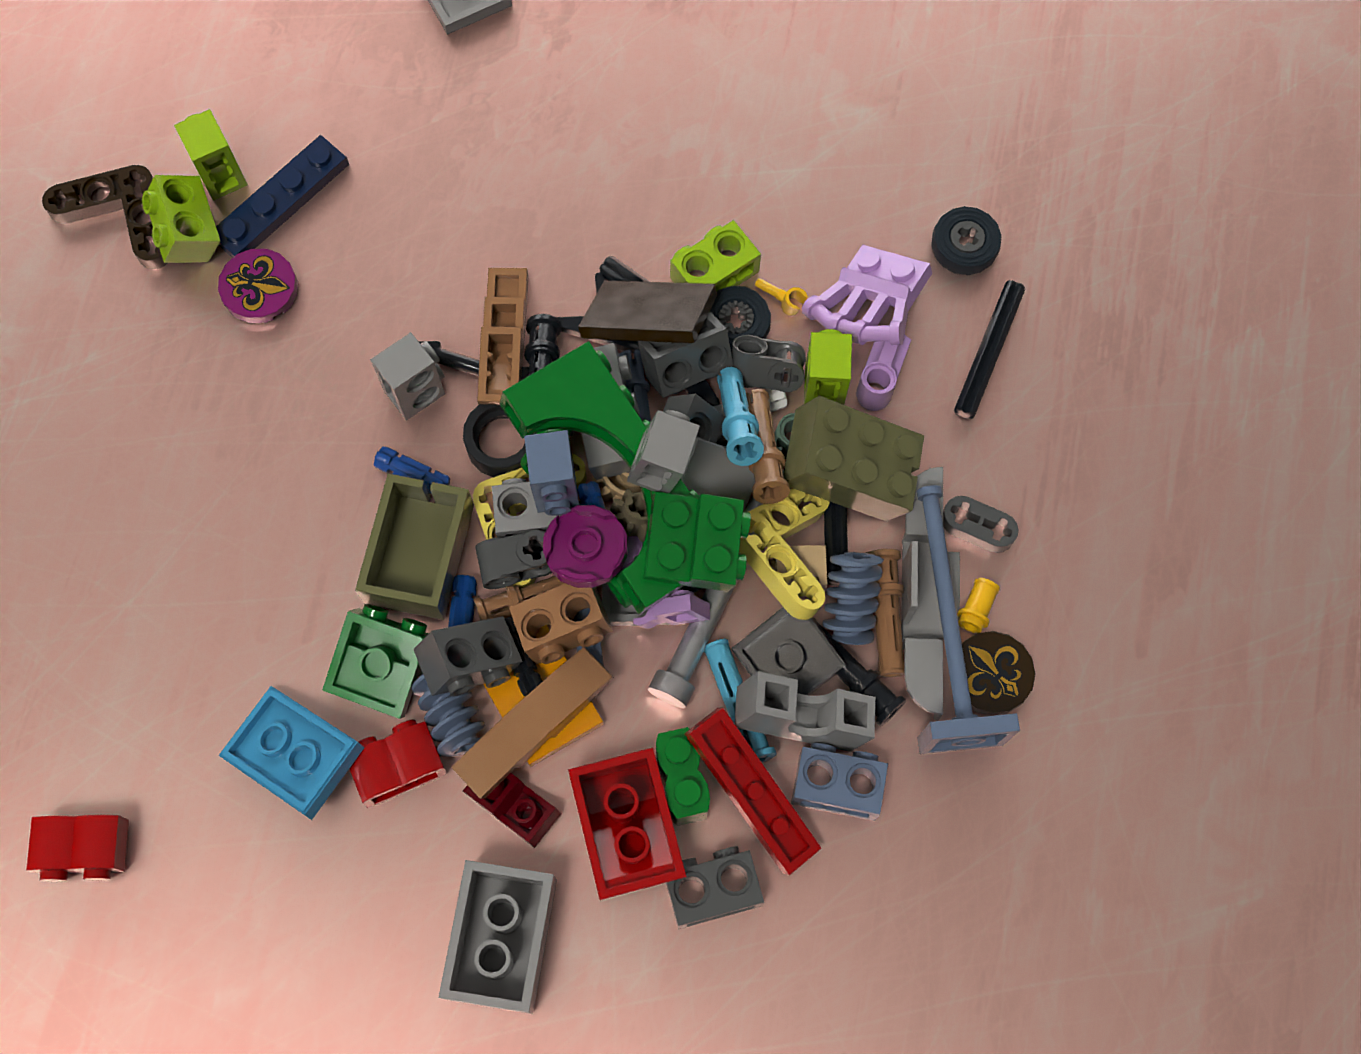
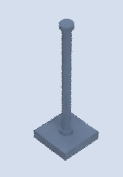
M937 485L919 488L917 490V497L919 501L923 502L956 717L952 718V720L930 722L917 737L919 754L1003 746L1020 731L1017 713L978 717V715L973 714L939 498L943 495L941 486Z

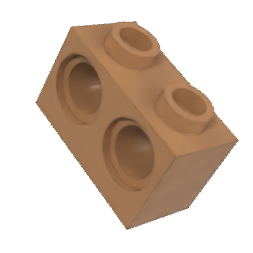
M565 583L509 607L523 650L536 665L539 663L549 664L556 662L565 655V652L579 646H593L602 641L604 635L613 632L597 587L576 588ZM590 609L589 615L584 620L574 621L576 614L580 610ZM551 625V629L546 636L536 638V634L541 627Z

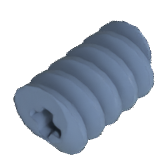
M858 552L833 555L830 557V561L841 566V570L829 572L828 577L839 582V586L827 588L826 593L837 598V602L825 604L824 609L829 613L835 614V618L823 620L822 625L827 629L833 630L831 637L837 642L850 645L872 643L874 641V633L870 629L874 628L877 621L872 613L876 612L879 606L877 599L874 597L878 596L881 591V587L876 581L883 575L882 568L878 564H881L884 559L873 554Z
M423 674L413 683L412 690L414 694L421 696L418 701L420 709L428 711L424 720L428 726L434 727L430 735L433 741L441 742L437 747L439 756L454 757L464 755L480 739L477 738L476 734L486 726L484 721H470V718L479 711L478 706L464 707L463 703L473 696L471 690L454 697L450 696L449 692L432 696Z

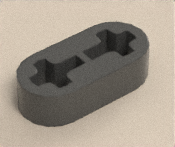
M956 496L950 499L943 509V527L948 533L990 552L1000 553L1008 550L1018 536V525L1013 517L970 497ZM959 508L967 511V519L962 524L955 522L956 515L954 513H957ZM997 524L1004 527L1003 534L1006 535L1000 541L992 538L994 532L991 529H994Z

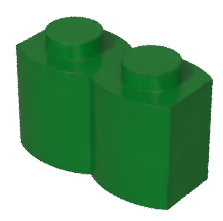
M688 727L659 733L656 740L657 765L662 778L666 782L665 796L671 819L677 826L706 820L710 804L709 788L704 776L699 771L700 755L684 734L690 730Z

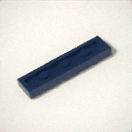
M320 134L216 226L220 238L219 246L232 258L241 252L258 247L349 166L347 157Z

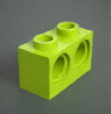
M210 109L199 114L190 115L184 121L174 125L213 201L248 186Z
M154 175L148 190L143 193L142 205L145 214L150 216L153 226V242L156 247H159L163 262H209L220 243V238L200 176Z
M732 220L723 227L719 225L712 228L704 236L703 240L692 247L687 245L678 250L670 260V278L674 283L715 284L717 292L722 288L738 286L757 274L760 269L761 253L737 223ZM725 250L734 251L736 255L725 256L721 254V252ZM694 270H700L706 274L695 277L689 273Z
M834 329L811 332L805 362L804 404L818 396L843 405L845 404L851 381L852 334H842Z

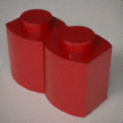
M414 719L408 720L393 727V734L384 739L377 740L375 736L358 741L365 748L349 770L361 801L367 808L388 801L408 790L420 787L447 774L425 721L417 723Z
M120 815L32 817L26 871L40 874L39 881L65 882L67 881L68 874L83 873V880L88 881L111 880V873L125 872L129 819Z

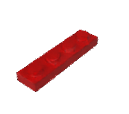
M723 707L716 708L684 733L783 874L791 875L822 849Z

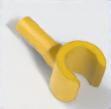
M758 278L755 283L757 288L779 300L783 312L789 316L796 315L800 310L789 299H796L799 303L804 304L808 298L807 293L799 287H793L785 291L761 278Z

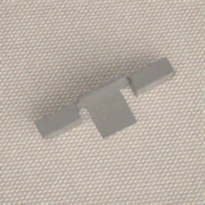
M943 467L929 468L917 475L913 510L905 514V534L902 539V585L904 586V593L902 594L901 630L902 648L904 650V678L907 691L913 701L925 711L934 713V720L937 721L943 715L944 637L923 502L918 500L917 490L925 486L937 485L941 486L943 495ZM942 496L941 498H939V503H940V509H941V515H942V522H943V496ZM947 552L956 610L958 612L960 609V552Z

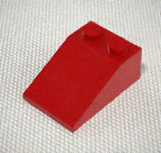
M653 747L568 769L600 901L686 878Z

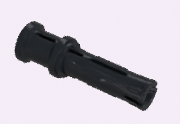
M536 314L527 320L526 331L529 334V343L525 347L524 357L529 363L528 376L560 357V350L556 344L557 337L561 333V323L552 315Z
M819 624L849 664L836 675L850 688L849 691L876 697L875 722L880 727L883 726L901 709L906 699L902 695L897 697L879 680L881 675L876 670L870 669L867 671L839 642L832 639L831 635Z

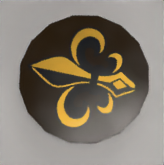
M995 631L977 633L962 643L972 710L985 715L987 713L1001 715L1007 714L1021 706L1033 690L1035 680L1033 660L1024 645L1010 635Z

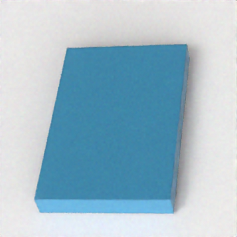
M270 686L218 756L312 820L365 747Z

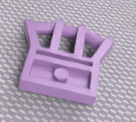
M862 244L848 267L841 269L838 282L820 296L813 295L809 297L802 306V313L810 320H817L826 329L838 330L842 334H852V342L864 345L866 342L890 341L891 345H902L908 311L932 275L930 263ZM849 295L838 313L829 311ZM866 299L874 301L862 320L852 322ZM889 307H895L893 321L890 322V325L878 326Z

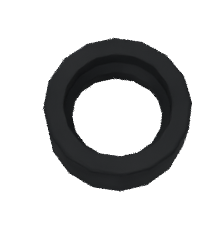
M479 404L470 412L463 428V441L471 463L481 473L491 477L522 468L520 463L523 455L526 453L525 444L518 453L507 458H493L481 450L479 434L482 428L494 420L509 418L500 405Z

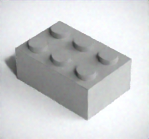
M465 860L438 998L533 1014L557 883L554 874Z

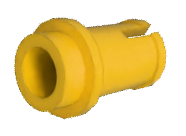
M981 577L974 580V585L965 607L960 608L957 612L960 627L972 633H981L983 628L988 627L990 621L987 617L996 595L1000 591V587L995 582Z

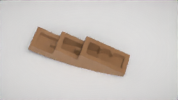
M488 268L487 297H485L484 321L483 327H481L478 404L500 405L502 392L521 381L527 310V268Z
M583 647L512 708L451 768L480 799H485L515 768H521L549 738H555L614 677Z

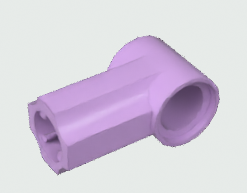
M904 335L902 345H891L890 341L874 342L856 392L859 404L865 409L878 411L889 404L911 343V339ZM869 383H878L884 389L875 390L869 386Z

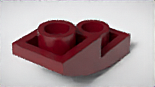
M512 773L485 799H480L468 785L463 790L467 796L534 848L561 815L556 807L528 788Z

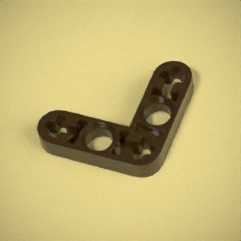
M131 165L56 184L45 191L42 197L44 209L54 221L62 224L124 209L132 250L139 262L149 269H159L168 264L163 262L159 247L155 248V254L148 255L147 253L150 251V246L146 236H152L153 226L151 221L146 224L136 223V217L143 211L142 197H138L133 189L136 185L135 181L142 180L140 187L143 194L144 191L148 190L153 179L151 172L145 166ZM100 187L110 189L109 195L104 200H91V195L96 189ZM79 194L81 195L82 199L84 200V202H85L84 204H80V203H79V202H81V199H80L79 196H78ZM67 199V201L64 204L65 207L62 209H58V207L61 206V200Z

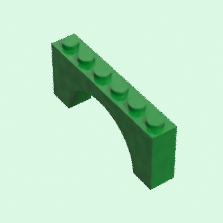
M589 341L504 390L499 403L522 439L526 435L550 429L581 432L602 441L612 448L627 463L630 469L642 435L650 424L646 419L642 421L633 408L635 402L629 390L624 385L619 386L611 375L612 368L607 357L602 351H595ZM681 479L670 492V494L699 497L693 489L688 490ZM641 487L647 511L645 539L636 560L616 578L617 583L639 615L685 586L643 580L652 496L655 493Z

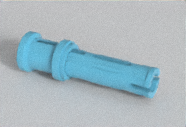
M726 367L720 371L721 375H717V383L725 414V419L722 423V433L728 441L726 454L733 464L749 466L760 460L764 453L763 442L757 436L759 423L757 418L749 412L741 371L735 367Z
M719 639L707 644L704 653H706L728 715L735 724L737 686L743 683V680L730 650L728 639ZM738 728L762 763L777 755L775 748L769 746L765 734Z

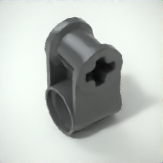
M742 335L733 340L731 350L733 365L742 373L744 388L756 387L781 392H792L802 386L806 353L801 345L793 341L764 339L753 335ZM788 351L791 352V360L787 359ZM784 374H788L787 382L784 381Z
M530 530L478 543L475 549L483 587L486 589H499L516 584L517 582L551 574L552 572L548 567L543 551H541L540 559H533L535 549L538 547L543 548L545 532Z

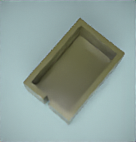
M818 396L795 410L783 476L789 483L790 488L883 521H889L913 510L918 477L911 473L920 467L924 435Z
M387 474L355 589L364 604L440 620L445 619L453 588V580L457 573L474 508L468 489L432 482L430 491L435 500V503L430 502L431 496L424 480Z

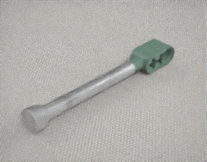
M795 413L784 416L775 430L777 449L783 453L785 459L789 447V440L785 437V434L792 431ZM752 495L745 512H749L763 503L756 501ZM735 586L728 592L706 589L702 600L710 603V620L689 623L667 670L658 669L648 687V691L671 705L686 708L695 689L689 680Z

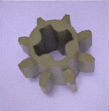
M626 489L622 500L614 499L610 511L615 514L617 520L624 527L627 539L629 536H637L641 542H644L647 527V511L643 493H632L630 489Z

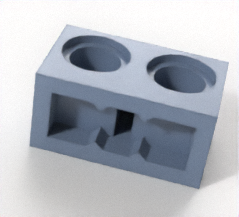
M563 430L524 436L530 487L537 512H545L551 516L570 512V508L579 505L568 431Z
M812 743L810 748L802 747L791 804L875 821L881 812L888 763L879 762V756L869 752L854 751L853 756L836 753V747L823 743ZM812 766L824 767L830 775V782L822 786L815 785L809 780L807 770ZM855 774H862L868 777L872 784L871 792L860 794L854 791L850 784V777Z

